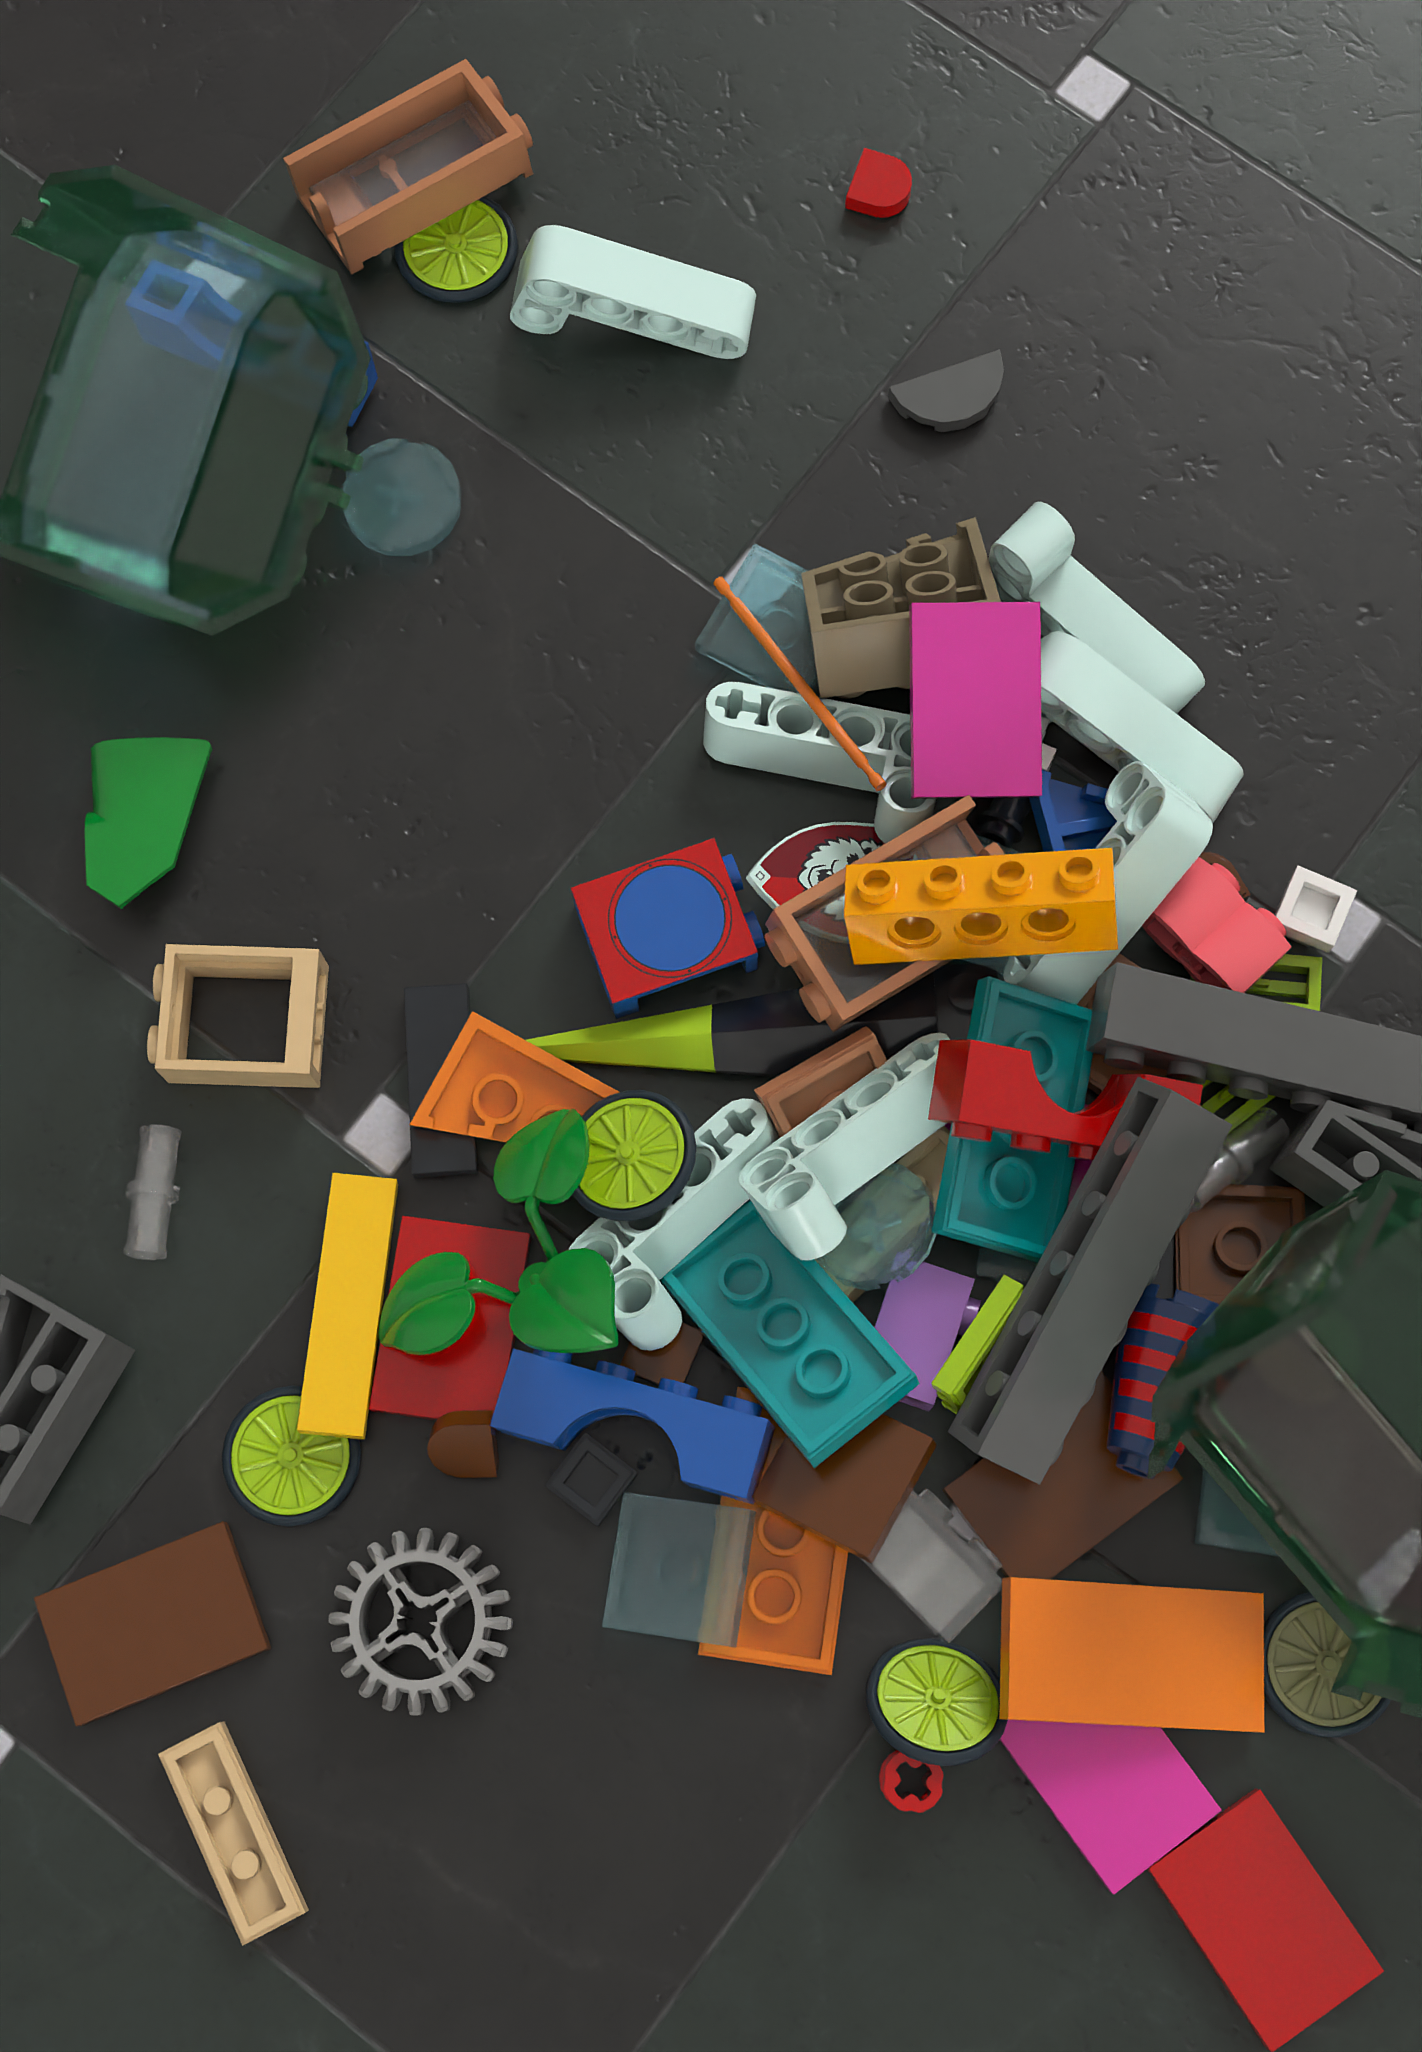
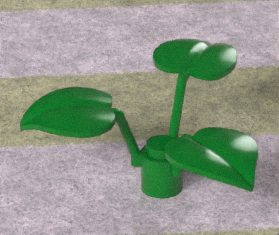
M575 1109L556 1111L519 1130L503 1146L494 1167L493 1180L497 1192L506 1201L511 1203L526 1201L525 1213L547 1257L546 1263L537 1262L527 1267L520 1276L518 1282L519 1291L515 1293L480 1278L469 1280V1262L459 1253L442 1252L423 1258L405 1271L391 1289L385 1301L378 1332L380 1343L383 1346L394 1347L414 1355L432 1354L451 1346L460 1339L473 1319L475 1301L471 1294L484 1293L511 1304L509 1312L511 1329L521 1342L531 1348L555 1353H582L618 1346V1334L615 1323V1281L609 1263L602 1255L587 1248L570 1249L558 1253L539 1212L540 1201L547 1204L562 1203L573 1194L584 1177L589 1159V1135L586 1122Z

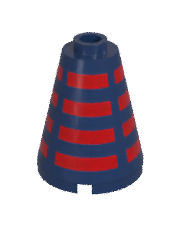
M1152 1283L1142 1293L1128 1320L1125 1335L1116 1348L1107 1449L1118 1456L1115 1465L1126 1472L1147 1479H1154L1157 1470L1172 1471L1249 1346L1254 1333V1327L1246 1328L1248 1321L1245 1318L1203 1297L1176 1289L1173 1298H1156L1160 1285Z

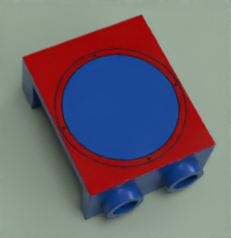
M715 838L571 887L574 906L615 1019L638 1012V998L739 962H742L745 973L758 970L757 949L765 946L763 933L753 910L743 914L735 893L744 889L737 864L732 854L721 857Z

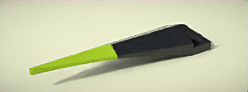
M997 962L942 966L843 1025L835 1032H832L825 1020L819 1023L811 1016L801 999L800 988L542 1036L527 1039L526 1041L564 1062L776 1078L865 1026L874 1032L886 1060L910 1043L931 1033L946 1034L950 1040H967L977 982L979 979L988 976L998 979ZM903 969L835 981V984L848 1003Z

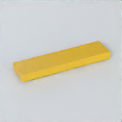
M332 1173L297 1431L299 1433L365 1440L379 1337V1323L382 1313L398 1192L397 1179Z

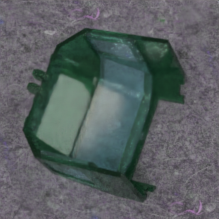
M117 165L50 173L38 191V201L44 203L45 206L34 222L22 217L11 233V236L79 266L0 498V563L160 621L213 636L289 598L292 587L300 582L306 569L307 555L304 551L312 528H315L320 523L327 506L347 510L351 496L344 493L343 489L328 484L333 469L338 468L346 472H360L364 461L363 457L347 450L348 438L345 432L353 410L361 404L367 392L368 377L365 374L371 360L370 354L337 271Z

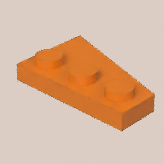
M472 1011L409 1125L506 1143L519 1130L544 1116L562 1109L571 1110L572 1108L582 1116L595 1103L609 1095L620 1092Z

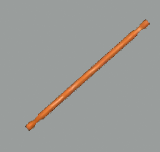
M723 577L716 578L713 585L729 600L730 606L857 767L866 773L869 782L875 790L881 791L887 785L885 780L872 769L868 759L741 599L733 594L730 585Z

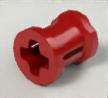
M895 1750L886 1757L881 1765L879 1772L880 1789L885 1798L897 1809L922 1813L934 1807L941 1798L944 1775L939 1765L917 1761ZM903 1762L913 1768L924 1764L927 1772L921 1779L926 1790L919 1797L909 1791L898 1796L894 1789L901 1781L896 1769Z

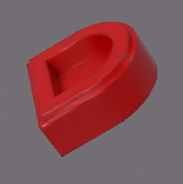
M864 148L846 195L845 208L878 218H886L898 214L907 206L910 200L912 176L909 168L904 162L894 156Z

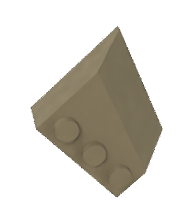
M976 517L956 523L957 534L932 542L931 537L924 533L906 539V548L900 553L888 557L873 552H865L801 573L820 698L833 696L846 699L855 698L866 691L892 687L910 689L909 605L911 603L1001 602Z

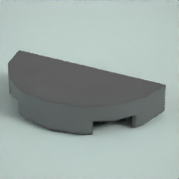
M1000 349L890 386L888 398L902 417L905 419L911 417L921 424L935 426L934 431L947 432L965 429L983 419L999 395L1004 373Z

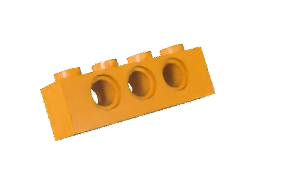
M1099 848L846 865L844 919L854 965L915 962L918 960L933 961L1118 950L1113 849Z

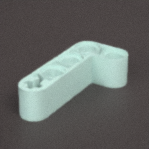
M546 225L534 232L520 260L510 319L516 326L525 331L538 334H552L558 332L568 315L572 314L712 357L734 359L743 356L747 351L756 293L748 284L730 277L568 227Z
M1035 502L991 546L988 560L1000 599L1003 602H1040L1041 635L1043 637L1052 632L1059 631L1078 638L1177 714L1205 686V679L1200 669L1186 654L1071 556L1075 542V535L1071 526L1056 509L1046 503Z
M1059 631L1052 632L1041 638V716L1050 719L1049 723L1052 721L1118 772L1132 762L1140 761L1188 794L1211 819L1213 824L1244 775L1240 764L1078 638Z
M741 682L722 683L709 692L706 698L703 745L707 753L715 760L725 764L879 793L874 827L878 837L884 843L891 841L933 816L937 798L911 799L910 714L819 697L868 759L872 769L879 773L887 783L884 789L876 791L869 782L866 773L857 767L799 693Z
M1135 761L1125 766L1110 784L1105 798L1106 807L1117 822L1095 848L1113 849L1118 950L1009 956L1004 967V981L1077 1005L1097 981V978L1107 969L1203 852L1212 835L1213 824L1211 819L1188 794L1144 763Z
M931 1033L910 1043L888 1059L881 1067L874 1069L761 1151L743 1167L738 1179L740 1185L770 1231L795 1257L801 1260H813L824 1256L839 1245L846 1235L847 1226L835 1205L947 1124L928 1120L940 1040H950L946 1034Z
M742 1098L730 1102L694 1133L697 1147L696 1160L691 1177L680 1195L666 1208L652 1216L635 1221H613L600 1217L577 1237L569 1247V1250L580 1248L594 1250L609 1263L615 1281L616 1328L634 1346L641 1350H656L672 1342L679 1333L682 1324L680 1309L659 1280L750 1199L738 1180L740 1172L753 1157L779 1139L768 1113L761 1103L753 1099Z

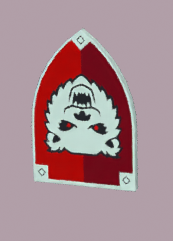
M829 822L813 825L793 833L768 850L746 876V880L757 894L772 909H775L845 868L846 865H850L886 843L878 837L874 824ZM914 854L913 856L907 858L904 861H912L918 859ZM845 896L798 923L802 930L815 936L837 943L850 944L844 919Z

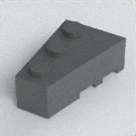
M1330 1100L1325 1101L1301 1118L1269 1169L1422 1275V1134L1406 1129V1124Z
M1 1274L0 1515L31 1525L136 1350Z

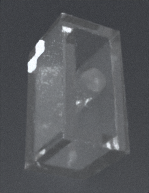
M925 1488L919 1495L912 1490L873 1564L862 1558L860 1559L940 1640L947 1644L1002 1589V1579L996 1572L1003 1565L976 1537L973 1536L966 1544L947 1525L954 1518V1515L930 1490Z

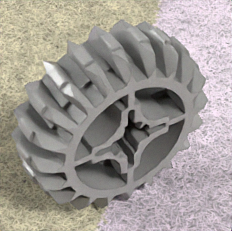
M421 1528L419 1530L417 1546L413 1550H411L409 1539L404 1532H394L392 1534L394 1555L389 1557L386 1550L379 1543L373 1542L367 1547L369 1556L376 1564L371 1571L357 1561H352L347 1567L350 1574L361 1581L358 1589L355 1590L342 1585H337L334 1595L336 1597L352 1601L350 1614L343 1612H332L329 1614L330 1624L337 1626L349 1625L350 1636L337 1638L331 1642L332 1651L346 1652L354 1649L357 1657L345 1663L341 1668L342 1674L346 1678H351L361 1673L364 1669L367 1670L369 1675L359 1689V1694L364 1698H370L374 1695L382 1684L387 1686L382 1702V1707L385 1710H395L404 1692L408 1693L410 1715L417 1716L423 1714L426 1693H431L433 1704L438 1712L448 1711L450 1709V1697L447 1688L453 1686L457 1694L464 1701H469L475 1696L473 1686L466 1678L468 1674L473 1672L479 1679L490 1682L495 1676L492 1668L480 1661L484 1653L487 1652L497 1657H505L508 1647L502 1643L490 1641L492 1628L505 1631L513 1627V1620L511 1618L503 1616L492 1617L491 1609L492 1606L503 1605L510 1601L509 1592L507 1590H496L487 1594L484 1586L494 1581L499 1576L500 1571L495 1565H490L475 1574L472 1568L479 1561L482 1550L475 1545L467 1548L459 1559L455 1558L454 1555L459 1544V1537L456 1534L448 1532L442 1539L437 1551L433 1550L434 1536L433 1531L429 1528ZM420 1564L439 1565L451 1571L461 1581L448 1590L444 1589L433 1596L425 1597L418 1592L413 1583L408 1582L401 1570ZM385 1584L389 1590L387 1594L394 1606V1617L391 1624L378 1634L379 1638L371 1642L369 1613L378 1590ZM472 1599L475 1613L474 1632L469 1647L461 1659L458 1660L453 1652L454 1647L447 1635L448 1624L451 1617L463 1608L462 1605ZM409 1602H413L418 1608L426 1610L434 1607L440 1608L436 1611L437 1622L430 1623L436 1626L431 1634L433 1640H428L422 1633L401 1635L407 1630L405 1620H414L407 1616L408 1611L412 1608ZM414 1645L421 1648L429 1660H434L442 1674L424 1680L411 1679L394 1672L382 1660L393 1653H398L404 1648Z

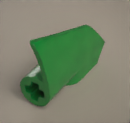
M127 738L101 741L91 747L93 812H88L85 817L86 885L88 888L122 909L175 867L212 752L210 742L191 738Z

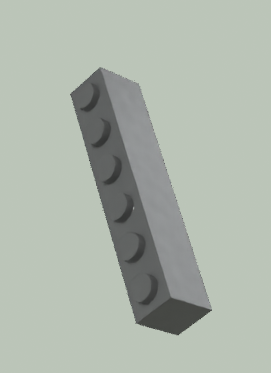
M1118 962L1097 978L1086 1050L1104 1055V1063L1109 1066L1125 1070H1140L1143 1068V1065L1167 1070L1166 1077L1169 1079L1200 1085L1205 1084L1206 1080L1229 1085L1228 1092L1230 1094L1246 1099L1261 1100L1266 1099L1268 1095L1291 1100L1290 1107L1304 1113H1309L1325 1101L1330 1100L1406 1124V1128L1413 1129L1414 1132L1422 1134V1036Z
M1137 1077L948 1430L949 1434L976 1454L1039 1485L1041 1484L1049 1467L1059 1458L1063 1449L1064 1439L1081 1407L1093 1395L1096 1379L1112 1349L1124 1337L1128 1320L1142 1293L1155 1279L1159 1270V1262L1177 1228L1186 1221L1191 1210V1202L1208 1170L1220 1158L1223 1142L1232 1124L1171 1089Z

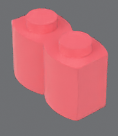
M1200 857L1195 860L1142 925L1148 935L1166 953L1181 963L1196 982L1246 993L1291 948V945L1285 938L1286 929L1281 921L1270 911L1264 908L1255 909L1246 903L1239 894L1240 885L1237 879L1228 869L1218 863L1210 865Z

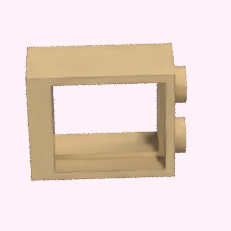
M166 944L164 964H157L153 975L154 999L156 1002L161 1003L159 1025H152L148 1033L147 1054L149 1062L155 1064V1070L168 1083L320 1088L329 965L319 949ZM194 977L291 980L285 1062L186 1059Z

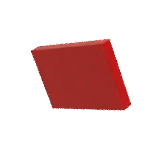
M402 1216L389 1293L398 1279L412 1265L425 1257L442 1252H456L468 1260L470 1265L469 1280L480 1278L516 1293L519 1291L518 1282L520 1276L527 1268L532 1239L531 1234ZM484 1293L471 1294L475 1301V1312L469 1327L460 1339L451 1346L432 1354H408L394 1347H385L380 1343L369 1410L437 1420L442 1415L453 1411L493 1410L494 1413L516 1338L509 1320L511 1304Z
M1255 1788L1197 1829L1147 1869L1266 2049L1270 2052H1274L1384 1972L1260 1789Z

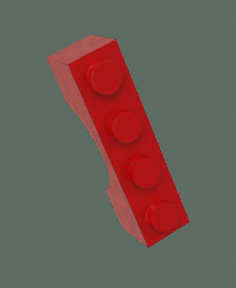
M971 1039L940 1040L928 1120L952 1124L951 1136L962 1139L991 1142L992 1132L1010 1134V1147L1050 1153L1051 1142L1069 1145V1158L1092 1162L1137 1077L1171 1089L1199 1106L1203 1085L1149 1074H1112L1103 1091L1091 1104L1078 1112L1071 1113L1058 1106L1042 1088L1035 1073L1031 1051Z

